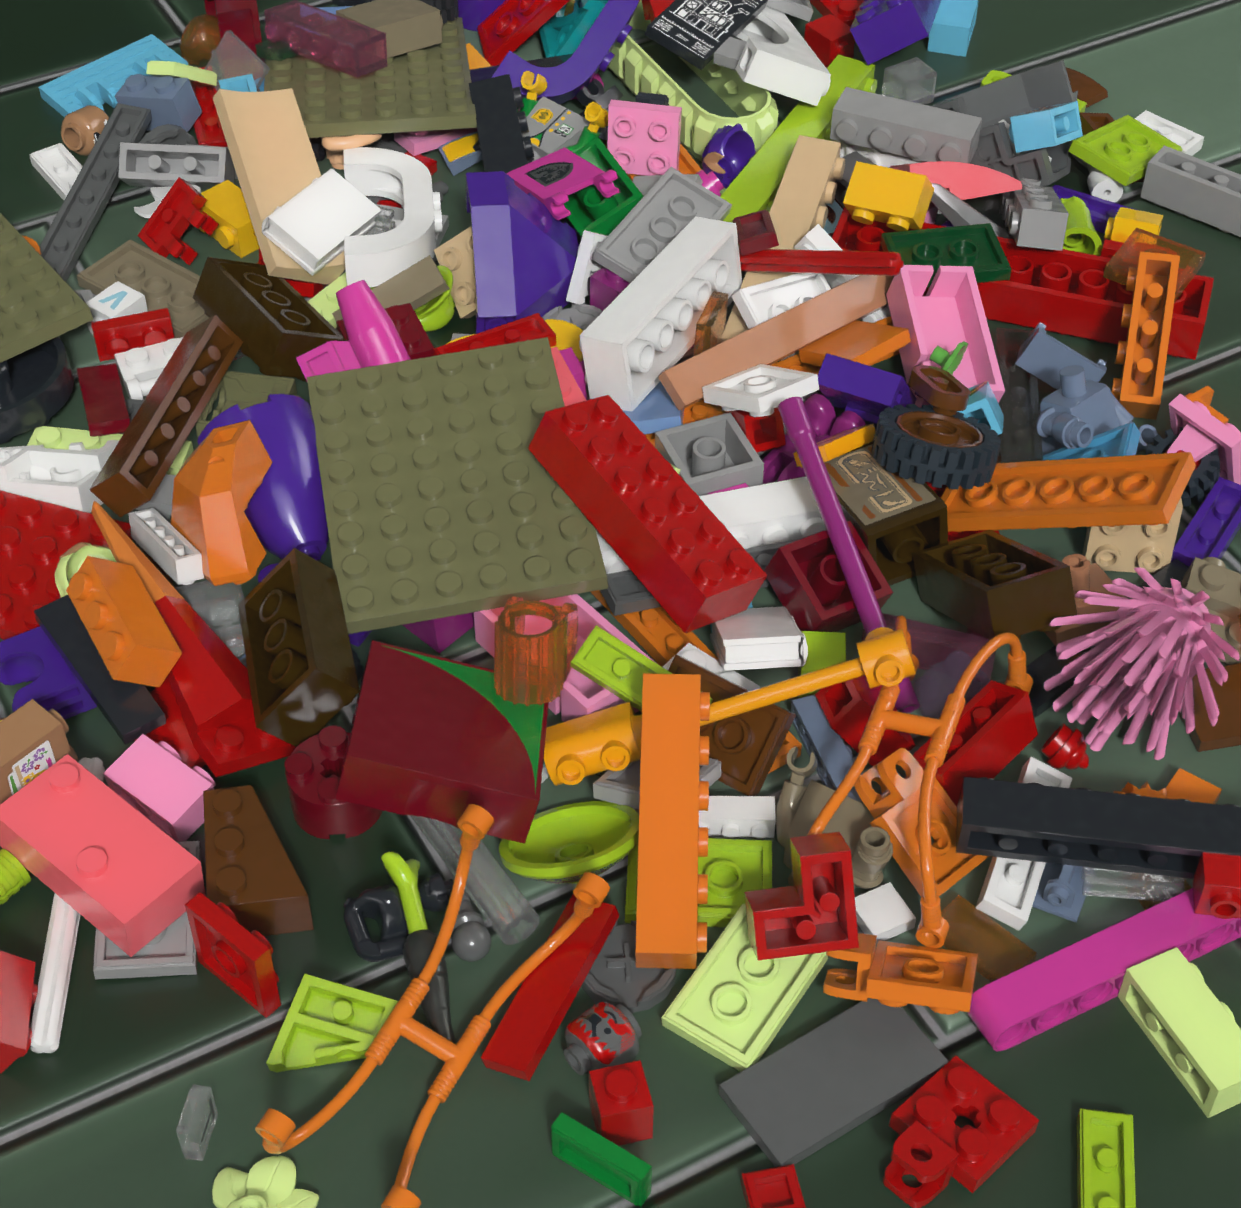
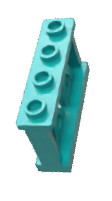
M575 0L574 10L571 14L564 16L566 5H564L539 28L546 58L573 54L608 0Z

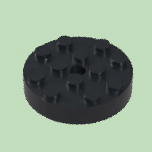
M58 336L0 363V444H4L11 440L12 437L33 428L47 425L50 418L69 399L74 386V376L66 349Z

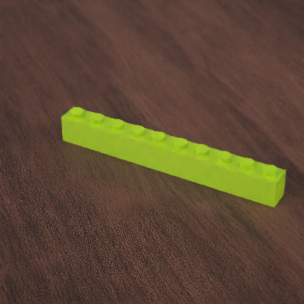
M837 55L827 67L831 74L830 87L826 95L821 96L818 105L814 106L799 101L720 196L732 204L730 213L723 221L733 223L732 220L736 217L765 209L770 212L798 136L802 135L832 141L830 139L832 112L845 87L871 93L876 92L877 80L874 79V64L867 65L866 62Z

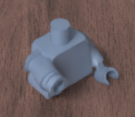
M1072 365L1064 367L1059 372L1061 388L1043 398L1040 403V415L1036 423V429L1040 435V456L1064 447L1068 449L1085 448L1091 443L1093 436L1130 422L1133 423L1134 417L1115 398L1106 384L1085 379L1082 366ZM1149 424L1137 427L1141 433L1137 451L1144 450L1147 447L1145 442H1153V438L1158 435L1156 429Z

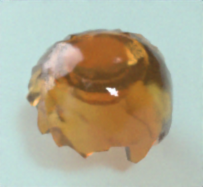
M202 14L194 17L187 24L181 36L180 49L181 56L188 62V65H199L202 59L215 60V49L221 46L217 18L212 15Z

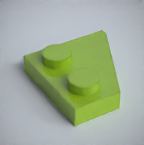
M304 974L266 1062L269 1070L278 1073L366 1058L365 1052L398 1001Z

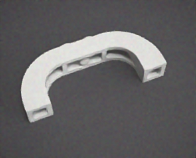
M357 147L343 149L344 175L350 184L365 196L389 198L398 202L404 209L403 221L392 230L374 235L344 236L347 286L365 280L369 287H377L430 255L433 259L435 255L434 249H436L435 232H442L440 192H433L431 173L421 161L410 155L383 148Z

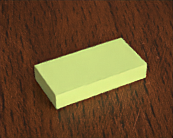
M150 60V62H147L146 74L188 78L191 85L217 86V74L213 71L171 61Z

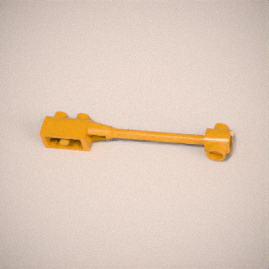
M887 627L876 628L868 633L864 641L856 643L860 656L858 658L711 703L709 721H700V726L866 675L870 689L881 685L895 686L903 678L916 675L903 630L894 631ZM630 701L546 727L544 762L550 779L555 786L561 784L575 785L580 783L584 777L606 770L620 771L625 769L629 763L641 760L642 715H635Z

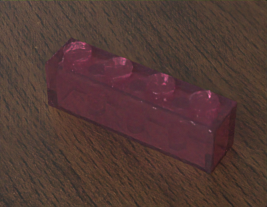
M297 0L264 10L267 43L354 77H360L388 66L386 33Z

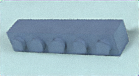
M815 694L792 700L791 712L796 714L793 725L809 757L812 751L814 752L817 759L816 771L823 785L836 790L854 762L852 751L831 728ZM853 786L847 796L863 803L855 786Z

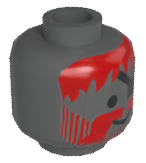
M608 1002L596 1003L566 1026L565 1040L567 1048L563 1051L565 1059L570 1067L579 1075L589 1074L591 1070L629 1063L638 1055L640 1048L639 1038L642 1035L641 1028L633 1014L623 1005H612Z

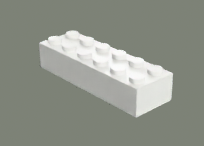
M695 216L579 335V347L583 354L586 372L585 383L588 386L590 399L609 395L622 410L633 411L660 382L658 376L665 370L673 367L733 301L731 296L742 285L736 223Z

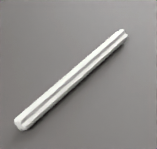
M84 757L78 762L103 782L105 768L102 766L103 762L97 757L92 759ZM54 893L38 982V993L31 1021L32 1037L30 1046L31 1050L38 1054L43 1052L53 1053L59 1046L81 916L56 893Z

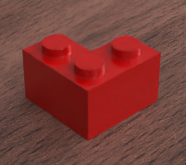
M840 832L790 838L794 886L744 892L748 936L757 960L859 948L851 849Z

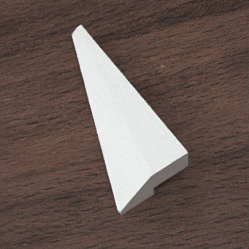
M108 440L100 449L86 450L82 442L71 443L69 450L44 448L43 445L1 447L0 490L91 513L94 501L100 505L103 502L89 489L119 440Z

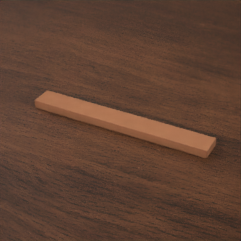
M859 275L665 370L658 378L677 409L683 410L704 399L702 387L759 364L772 365L855 320L859 321L888 306L886 293L894 277Z

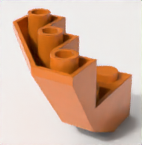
M250 420L214 428L187 458L174 478L171 525L202 554L204 578L214 586L228 583L239 585L251 580L256 575L257 569L266 555V551L244 510L248 507V503L256 489L262 484L263 478L273 462Z

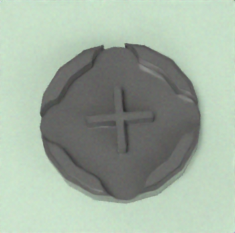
M631 920V925H618V921H616L582 984V989L594 1003L608 1002L612 1005L621 1004L631 1013L651 1009L663 1001L675 985L677 969L636 968V921Z

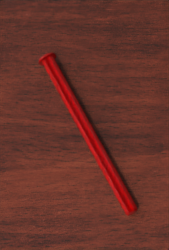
M739 248L741 271L897 276L900 273V269L904 267V261L901 260L900 253L890 251L765 249L742 256Z

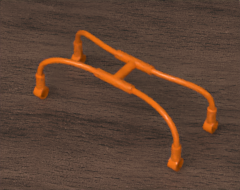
M899 615L895 619V630H903L915 671L917 672L919 660L912 654L911 635L907 631V619L905 616ZM1010 632L1001 633L993 637L977 652L962 673L953 693L947 696L939 719L893 711L900 694L899 684L891 687L882 685L858 745L860 751L855 761L817 816L807 836L822 834L828 822L860 777L870 756L877 752L885 729L932 737L924 758L926 766L921 782L918 805V841L923 895L920 899L921 920L915 936L926 947H942L950 927L946 919L941 916L940 898L936 894L931 847V801L938 767L943 765L966 702L964 698L966 691L985 661L1005 644H1009L1010 651L1008 653V674L1004 684L1026 691L1029 694L1033 685L1032 677L1026 673V653L1022 650L1019 638ZM915 675L909 677L911 681L914 679Z
M469 804L457 822L459 829L462 831L460 837L462 848L449 903L433 949L418 978L411 980L406 991L365 1052L366 1059L336 1096L297 1130L294 1131L296 1125L289 1117L272 1108L267 1109L255 1127L256 1132L263 1138L262 1146L268 1153L281 1154L299 1145L327 1123L352 1098L368 1079L375 1067L383 1064L400 1036L441 1059L445 1063L427 1091L429 1097L415 1122L399 1165L395 1183L382 1202L381 1208L420 1207L422 1204L421 1200L414 1193L407 1190V1186L423 1137L439 1104L444 1103L449 1097L452 1089L477 1051L478 1046H480L491 1028V1019L506 999L538 965L580 926L585 918L590 917L594 908L601 906L610 891L609 884L603 878L594 873L585 872L573 890V894L577 898L573 907L574 913L512 973L488 1001L481 1013L473 1016L457 1044L413 1019L412 1017L416 1009H418L430 990L428 984L434 976L451 938L460 910L473 852L478 848L480 841L494 823L492 815L484 808L475 804Z

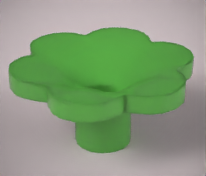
M965 341L960 342L950 352L937 346L932 352L930 360L940 365L941 369L952 375L961 363L968 343Z

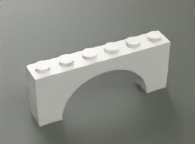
M766 6L736 36L747 42L735 68L743 82L817 106L821 96H825L828 92L831 82L830 72L783 12Z

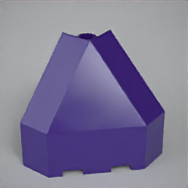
M504 171L467 172L466 210L467 213H471L476 288V334L536 313L543 317L547 312L558 306L564 308L570 303L566 301L578 255L579 244L576 230L568 223L556 220L541 201L531 193L526 194L515 185L514 179Z

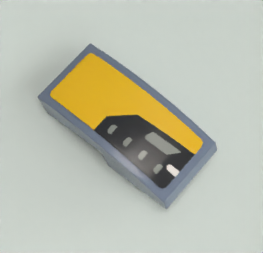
M478 131L458 137L438 147L453 176L483 160Z

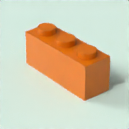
M87 556L78 572L72 576L66 591L112 679L160 687L182 655L179 646L132 565Z

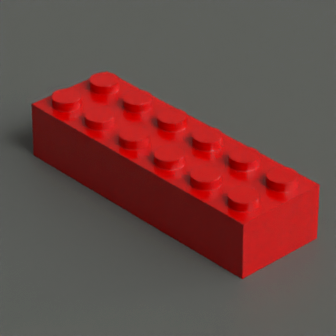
M609 395L545 412L528 449L684 633L747 610L768 575Z

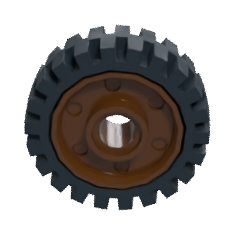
M907 404L906 407L895 405L893 408L888 407L884 412L880 413L871 452L873 458L877 459L876 462L880 466H886V470L891 473L899 472V477L904 479L912 477L915 478L916 483L924 485L925 482H930L932 487L942 488L943 484L947 485L949 489H958L959 485L964 489H973V486L981 487L984 486V483L990 482L997 463L1001 439L997 437L998 433L995 430H990V426L987 424L978 423V419L973 417L964 418V414L960 412L953 416H947L933 411L930 405H922L921 408L915 404Z

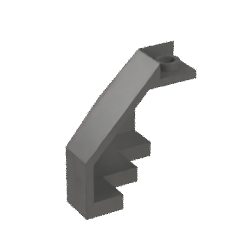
M1064 59L1031 68L932 105V107L982 118L978 148L970 164L991 168L1017 180L1020 178L1041 181L1040 186L1050 185L1070 173L1072 153L1069 152V148L1073 140L1057 146L1041 148L1014 156L1005 123H998L1001 120H1005L1008 124H1011L1010 117L1041 107L1077 101L1078 91L1072 92Z

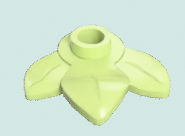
M281 1155L263 1158L252 1166L249 1173L226 1167L217 1174L212 1188L213 1203L217 1208H316L319 1202V1195L312 1191L295 1189L297 1181L296 1166L289 1157Z

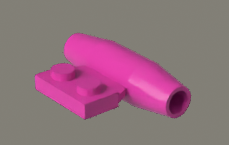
M365 280L355 282L336 292L349 341H329L296 358L306 381L307 377L411 360L392 319Z

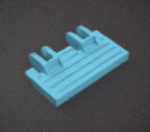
M151 34L38 88L41 98L65 118L67 114L88 105L97 106L103 111L102 104L104 103L115 108L118 103L115 94L130 75L142 74L152 76L146 74L147 62H150V60L171 61L188 65V62Z

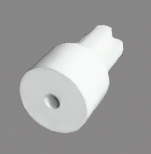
M1088 164L1087 167L1090 175L1087 179V185L1091 196L1114 203L1117 202L1123 194L1122 184Z

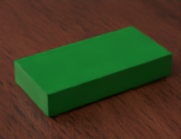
M561 1112L551 1125L553 1156L634 1205L641 1207L651 1194L652 1166Z

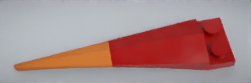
M94 501L91 513L115 560L118 563L132 565L135 568L182 652V655L167 677L193 747L214 776H223L290 756L296 748L295 746L256 727L247 668L102 506Z

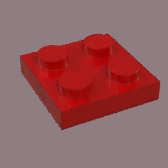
M199 892L185 904L199 963L267 1018L281 1006L277 987L279 978L273 967L271 957L273 948L260 932L256 930L249 932L240 925L237 917L227 905L222 902L215 904Z

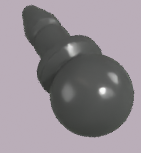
M464 890L460 910L452 932V948L460 959L475 962L488 954L491 947V936L484 926L483 917L479 913L473 912L469 895Z

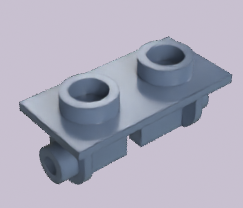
M1046 863L1032 907L1077 923L1097 868Z

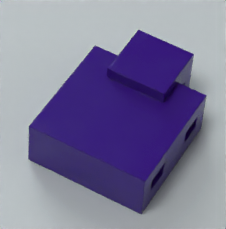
M826 353L818 373L819 389L833 406L845 411L855 412L864 420L866 425L874 424L875 429L880 413L884 412L886 408H893L895 405L906 407L907 404H915L917 400L901 375Z

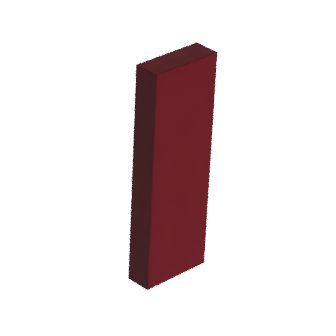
M116 363L77 368L90 436L124 433L130 424V419Z

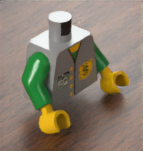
M530 71L523 73L521 84L528 92L527 97H523L524 107L520 108L519 112L525 111L529 132L523 133V136H530L535 157L528 158L529 162H533L564 147L574 153L600 136V132H598L599 127L604 128L608 126V111L596 102H591L586 106L585 117L544 96L537 100V95L542 94L547 88L545 77L538 74L535 84L532 85L534 73Z

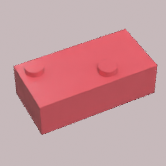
M68 754L0 804V847L14 855L27 870L130 957L135 955L186 912L185 904L199 892L206 895L201 861Z

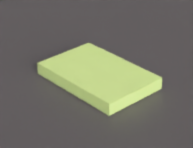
M743 903L661 1017L662 1026L742 1072L760 1060L828 960V955H826V952L758 961L749 941L746 904Z

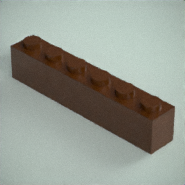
M216 315L184 335L89 489L119 517L151 500L243 343Z

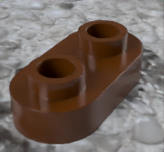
M928 365L912 367L908 384L915 391V395L923 398L933 406V411L942 415L953 416L957 414V411H963L967 408L970 390L949 372Z

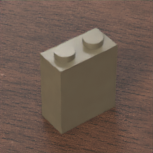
M375 0L336 11L339 44L375 62L442 43L443 20L440 10L420 0Z

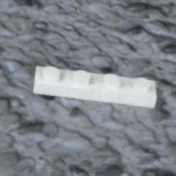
M1030 757L1023 765L1017 783H1039L1044 786L1069 788L1072 777ZM992 857L975 908L1019 931L1028 921L1046 863Z

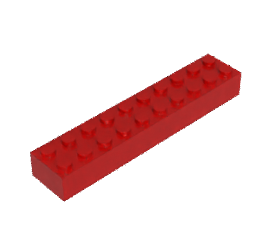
M844 207L832 239L843 251H883L880 245L881 234L899 231L887 227V223L873 221L871 225L857 222L852 219V215ZM923 223L922 229L943 228L945 226ZM997 237L1012 270L1010 280L977 283L987 320H997L1027 328H1035L1041 322L1046 325L1045 330L1062 335H1073L1093 339L1097 342L1118 344L1119 341H1126L1128 328L1121 327V318L1124 304H1131L1133 291H1126V282L1129 267L1136 268L1137 263L1065 249L1058 251L1017 246L1013 239ZM1178 271L1168 355L1196 360L1206 322L1214 278ZM929 287L926 288V290H925L923 296H926V294H927V292H928V290H929Z

